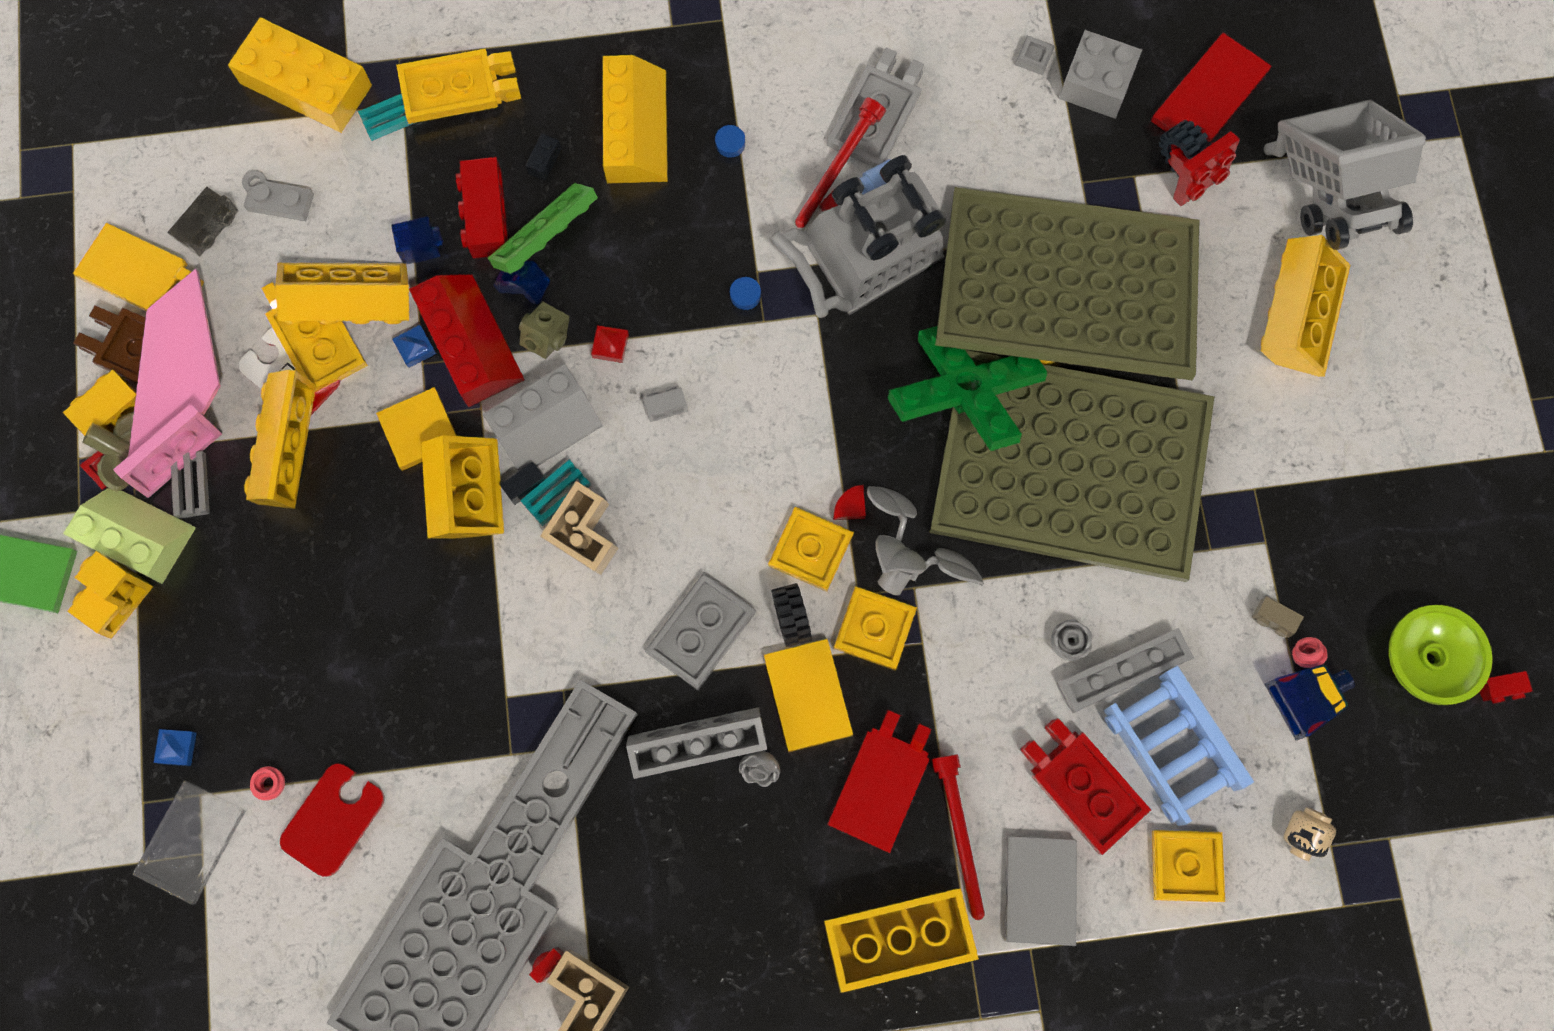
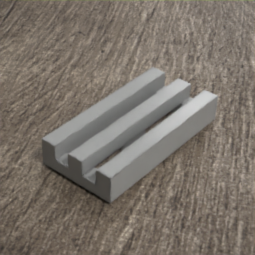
M196 451V457L193 460L190 459V452L183 455L186 510H184L181 470L177 467V461L171 466L173 516L178 519L210 514L206 453ZM194 461L197 463L199 508H195L192 468V462Z

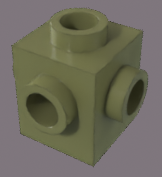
M542 302L531 314H526L522 318L519 325V330L521 331L519 345L547 359L554 350L559 351L564 345L570 316Z

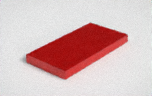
M1222 33L1153 115L1151 122L1167 132L1183 120L1192 121L1194 126L1199 125L1201 133H1206L1208 135L1207 139L1212 141L1272 66L1225 33Z

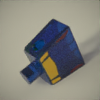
M1323 664L1278 677L1264 685L1294 739L1297 741L1312 735L1348 707V703L1342 693L1354 688L1355 682L1348 671L1342 670L1331 675L1327 666Z

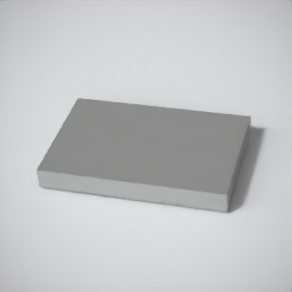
M703 573L646 648L645 652L693 688L699 690L755 615L756 610Z
M1008 836L1005 942L1076 946L1077 840Z

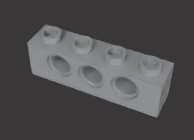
M757 707L628 736L626 748L633 778L636 779L767 750V743L760 710Z

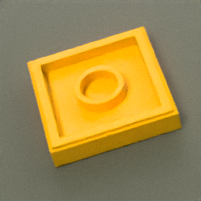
M435 387L376 413L399 468L402 471L422 462L421 442L442 435L457 436Z
M794 507L768 566L828 592L854 532Z
M855 586L834 649L896 670L917 607Z
M1152 831L1154 900L1225 902L1222 832Z

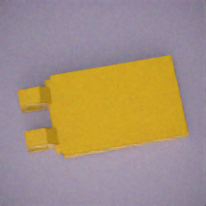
M485 48L396 65L408 124L497 108L498 104H502V101L510 102L521 99L516 77L497 80L496 74L504 76L516 73L511 51L493 53L488 56Z
M105 223L73 274L78 279L147 312V309L171 290L176 282L179 283L192 271L186 269L188 264L182 258Z
M271 282L261 288L273 308L265 313L267 319L296 371L316 385L315 392L368 366L343 321H338L335 324L305 321L297 325L278 321L276 287L274 283Z

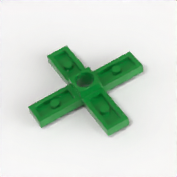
M938 326L919 331L918 341L941 376L889 390L888 400L900 420L903 422L954 407L958 414L966 413L990 451L1020 443L1022 433L996 395L1045 381L1048 372L1040 360L1010 356L976 366L965 349L935 345Z

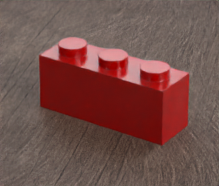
M497 157L460 161V173L456 174L457 188L459 192H462L463 201H458L459 215L461 220H465V229H461V241L463 248L469 249L472 258L489 257L508 241L502 170Z

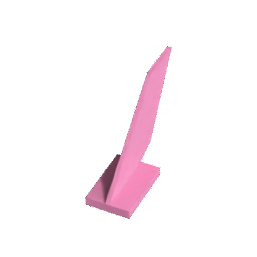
M197 269L193 270L157 300L146 312L129 455L113 470L122 480L147 498L171 479V466L176 461L179 470L184 468L183 455L190 452V459L193 460L196 457V451L205 450L222 435L204 416L221 385Z

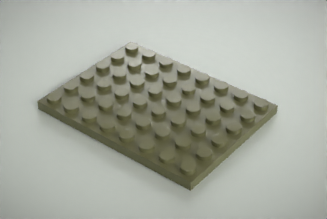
M954 187L935 345L1193 381L1196 375L1200 220Z
M966 350L976 366L1006 358ZM1042 364L1048 372L1045 381L996 395L1022 433L1020 443L994 451L989 450L966 413L958 414L956 409L952 407L930 533L1181 582L1189 581L1215 396Z

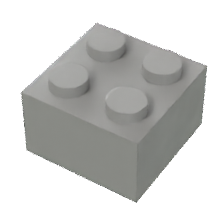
M1085 30L1059 99L1116 119L1142 49Z

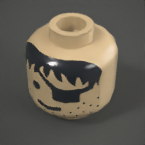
M1306 807L1304 811H1295L1284 832V840L1292 846L1290 853L1306 861H1310L1312 856L1318 858L1325 857L1336 835L1335 827L1330 824L1332 818L1309 807Z

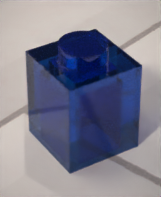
M428 216L391 225L396 252L401 261L406 263V265L440 257L438 245L443 244L438 226H432Z

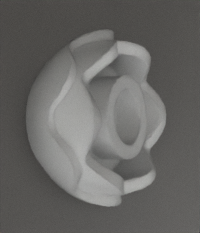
M1066 620L1058 624L1052 631V648L1062 659L1077 661L1088 655L1092 649V633L1090 629L1077 620ZM1069 638L1074 640L1073 644L1069 643Z
M766 751L749 753L741 759L739 772L747 783L756 782L762 787H767L772 782L778 780L780 767L772 754Z

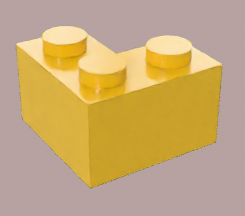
M95 551L92 556H89L82 562L80 571L74 577L85 585L86 589L80 591L74 597L73 605L67 612L97 634L112 639L154 586L125 565Z

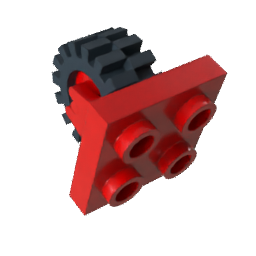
M1183 120L1160 137L1159 147L1163 148L1161 154L1166 156L1164 161L1172 166L1170 170L1173 173L1176 171L1179 177L1173 199L1180 206H1183L1190 200H1198L1206 192L1207 188L1214 183L1216 185L1221 184L1230 175L1229 169L1236 157L1235 152L1240 140L1232 131L1215 143H1212L1207 139L1208 135L1206 133H1201L1199 125L1194 126V122Z

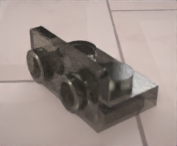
M206 186L167 233L174 240L200 257L205 250L212 247L220 232L233 222L239 210L225 195L220 196Z

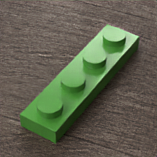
M577 183L570 186L488 257L493 268L510 274L522 268L527 259L534 253L541 251L546 246V243L557 233L564 231L575 217L588 210L589 205L598 198L594 189Z

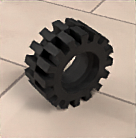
M798 583L772 589L774 606L786 647L812 641L809 620Z

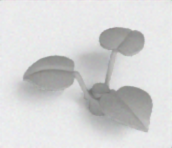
M868 486L867 495L872 503L880 510L890 515L898 516L900 520L896 538L879 535L876 539V552L883 572L878 583L885 591L893 595H900L909 580L915 581L919 574L923 573L933 564H937L949 576L983 586V579L975 566L958 552L938 548L935 551L936 556H932L925 562L918 553L905 547L901 540L907 523V517L915 518L917 515L915 506L904 495L894 490Z

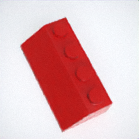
M437 275L409 288L450 375L468 407L525 381L473 275Z

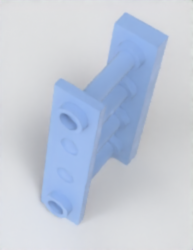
M1177 665L1159 676L1162 682L1160 684L1161 688L1123 711L1114 703L1106 708L1104 712L1107 715L1105 717L1107 726L1113 734L1120 735L1163 802L1161 809L1166 818L1171 823L1176 822L1177 826H1182L1192 821L1186 812L1189 808L1225 786L1227 788L1231 787L1233 791H1238L1248 787L1254 781ZM1165 700H1174L1180 709L1179 717L1140 740L1129 723ZM1186 728L1193 729L1199 738L1198 746L1158 769L1148 751ZM1203 758H1212L1219 769L1217 770V775L1178 799L1167 781Z

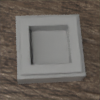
M1027 35L1015 65L1043 75L1055 45Z

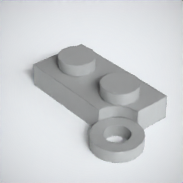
M258 170L249 171L244 175L242 185L247 191L244 207L247 211L306 222L314 196L311 189L269 182L265 175ZM253 179H260L259 184L254 187L250 186V182Z

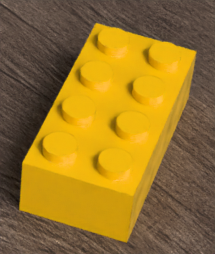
M261 17L228 64L240 84L342 133L372 87L363 66Z
M961 888L824 921L841 993L979 959Z

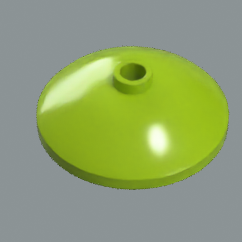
M1429 605L1413 610L1397 623L1390 637L1389 660L1392 670L1400 684L1409 693L1422 701L1435 705L1461 703L1474 697L1487 683L1492 669V651L1488 638L1474 619L1456 608L1444 605ZM1428 653L1434 656V664L1427 660Z

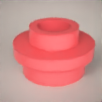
M1313 637L1300 639L1292 651L1294 662L1305 668H1314L1322 665L1328 656L1326 647L1319 639Z
M270 766L258 769L250 780L252 794L256 798L265 801L277 798L285 786V778L282 772ZM267 778H272L273 786L271 789L266 790L264 782Z

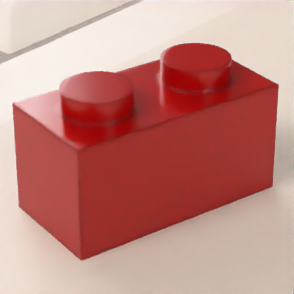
M1527 671L1488 678L1487 683L1480 690L1483 702L1491 700L1492 704L1504 702L1505 697H1512V700L1525 698V693L1532 692Z

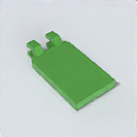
M0 535V602L59 613L78 551L71 548Z

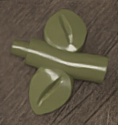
M134 412L119 418L113 433L92 423L82 443L104 454L97 465L98 476L105 486L116 492L123 490L129 485L113 469L129 455Z

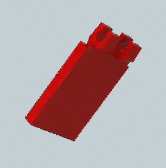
M890 710L887 711L880 730L873 728L871 732H867L827 824L888 853L891 852L929 762V758H927L928 752L924 751L923 748L931 732L930 728L919 724L910 744L892 737L901 715Z
M1059 718L1052 719L1044 729L1059 744L1053 751L1047 755L1034 740L1028 741L1019 750L1035 766L1030 770L1034 774L1031 777L1099 855H1103L1146 816L1151 809L1084 732L1079 734L1076 731L1071 732Z

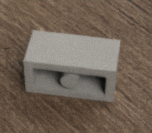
M672 387L667 389L666 392L659 394L651 393L646 398H643L650 422L688 412L681 387Z

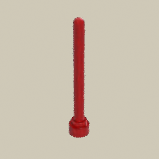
M866 97L860 106L859 121L796 217L795 225L798 228H804L869 126L880 122L886 113L884 106L876 100Z
M956 754L932 759L934 772L938 773L939 779L943 778L971 916L979 921L984 918L985 911L956 776L959 775L958 768H961L959 756Z

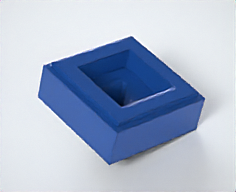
M421 325L392 339L408 368L436 354Z
M159 729L154 763L191 766L196 733Z

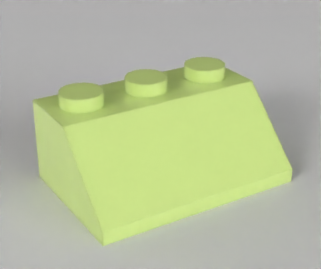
M107 488L80 505L63 534L163 584L196 527L122 490L116 492Z

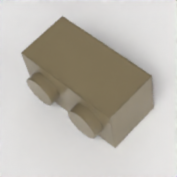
M1266 596L1260 600L1252 618L1256 619L1259 625L1274 629L1277 635L1289 638L1296 633L1304 616Z

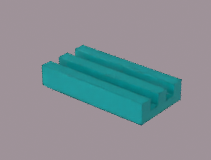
M402 93L358 111L371 141L414 124H408L406 115L400 117L401 114L405 113ZM387 120L390 121V122L385 123V124H383V125H380V126H378V127H376V128H372L373 126H375V125H377V124H380V123H382V122H385V121H387Z
M569 459L520 501L535 519L544 526L552 519L567 494L541 515L539 511L577 479L586 488H589L591 483ZM569 472L572 473L560 484H558L553 490H551L547 495H545L541 500H539L535 505H532L533 502H535L539 497H541L546 491H548L564 476H566Z

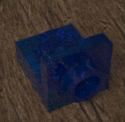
M525 261L522 268L511 274L501 271L493 286L500 293L524 294L532 304H539L550 283V279L534 261Z

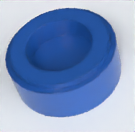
M734 125L720 128L715 136L717 151L721 155L730 158L740 155L746 145L744 132Z
M741 277L735 280L730 287V299L733 305L742 310L756 307L761 299V288L758 282L750 277Z

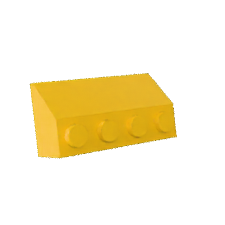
M634 55L603 56V168L607 184L668 182L666 70Z
M1323 235L1291 238L1287 240L1285 252H1283L1281 257L1280 273L1275 282V293L1272 305L1268 310V322L1265 334L1261 339L1260 351L1275 365L1318 377H1325L1351 265L1337 250H1333Z
M277 263L275 287L278 321H285L293 325L302 324L305 321H318L321 324H335L338 321H351L354 324H367L370 321L399 324L402 321H409V283L406 263Z
M296 370L268 373L267 382L263 384L261 389L263 405L261 413L256 418L257 440L256 445H253L250 451L251 474L246 478L244 486L245 494L247 495L246 500L258 505L295 509L316 389L314 383Z

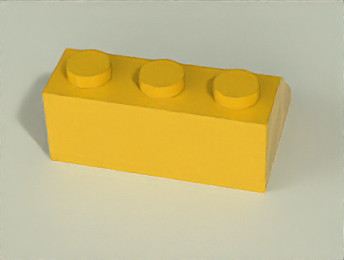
M442 435L421 442L428 538L456 539L504 534L498 440L496 438Z

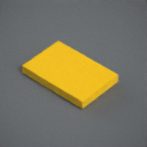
M828 639L764 655L788 753L853 736Z

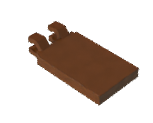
M94 305L89 317L94 319L95 323L110 329L104 341L100 342L79 332L73 344L78 346L80 350L95 356L92 362L96 366L109 372L113 369L121 377L138 384L146 318L125 308H122L119 314L116 315Z

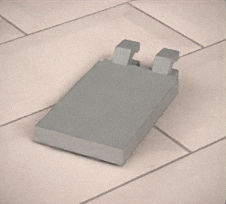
M887 47L876 67L867 64L827 140L828 147L839 151L860 119L858 116L860 114L859 108L865 98L869 97L884 106L886 113L880 122L869 126L850 156L872 167L888 159L921 95V88L917 85L923 75L922 69L924 64L913 59L903 80L893 76L890 73L896 63L895 57L897 52Z

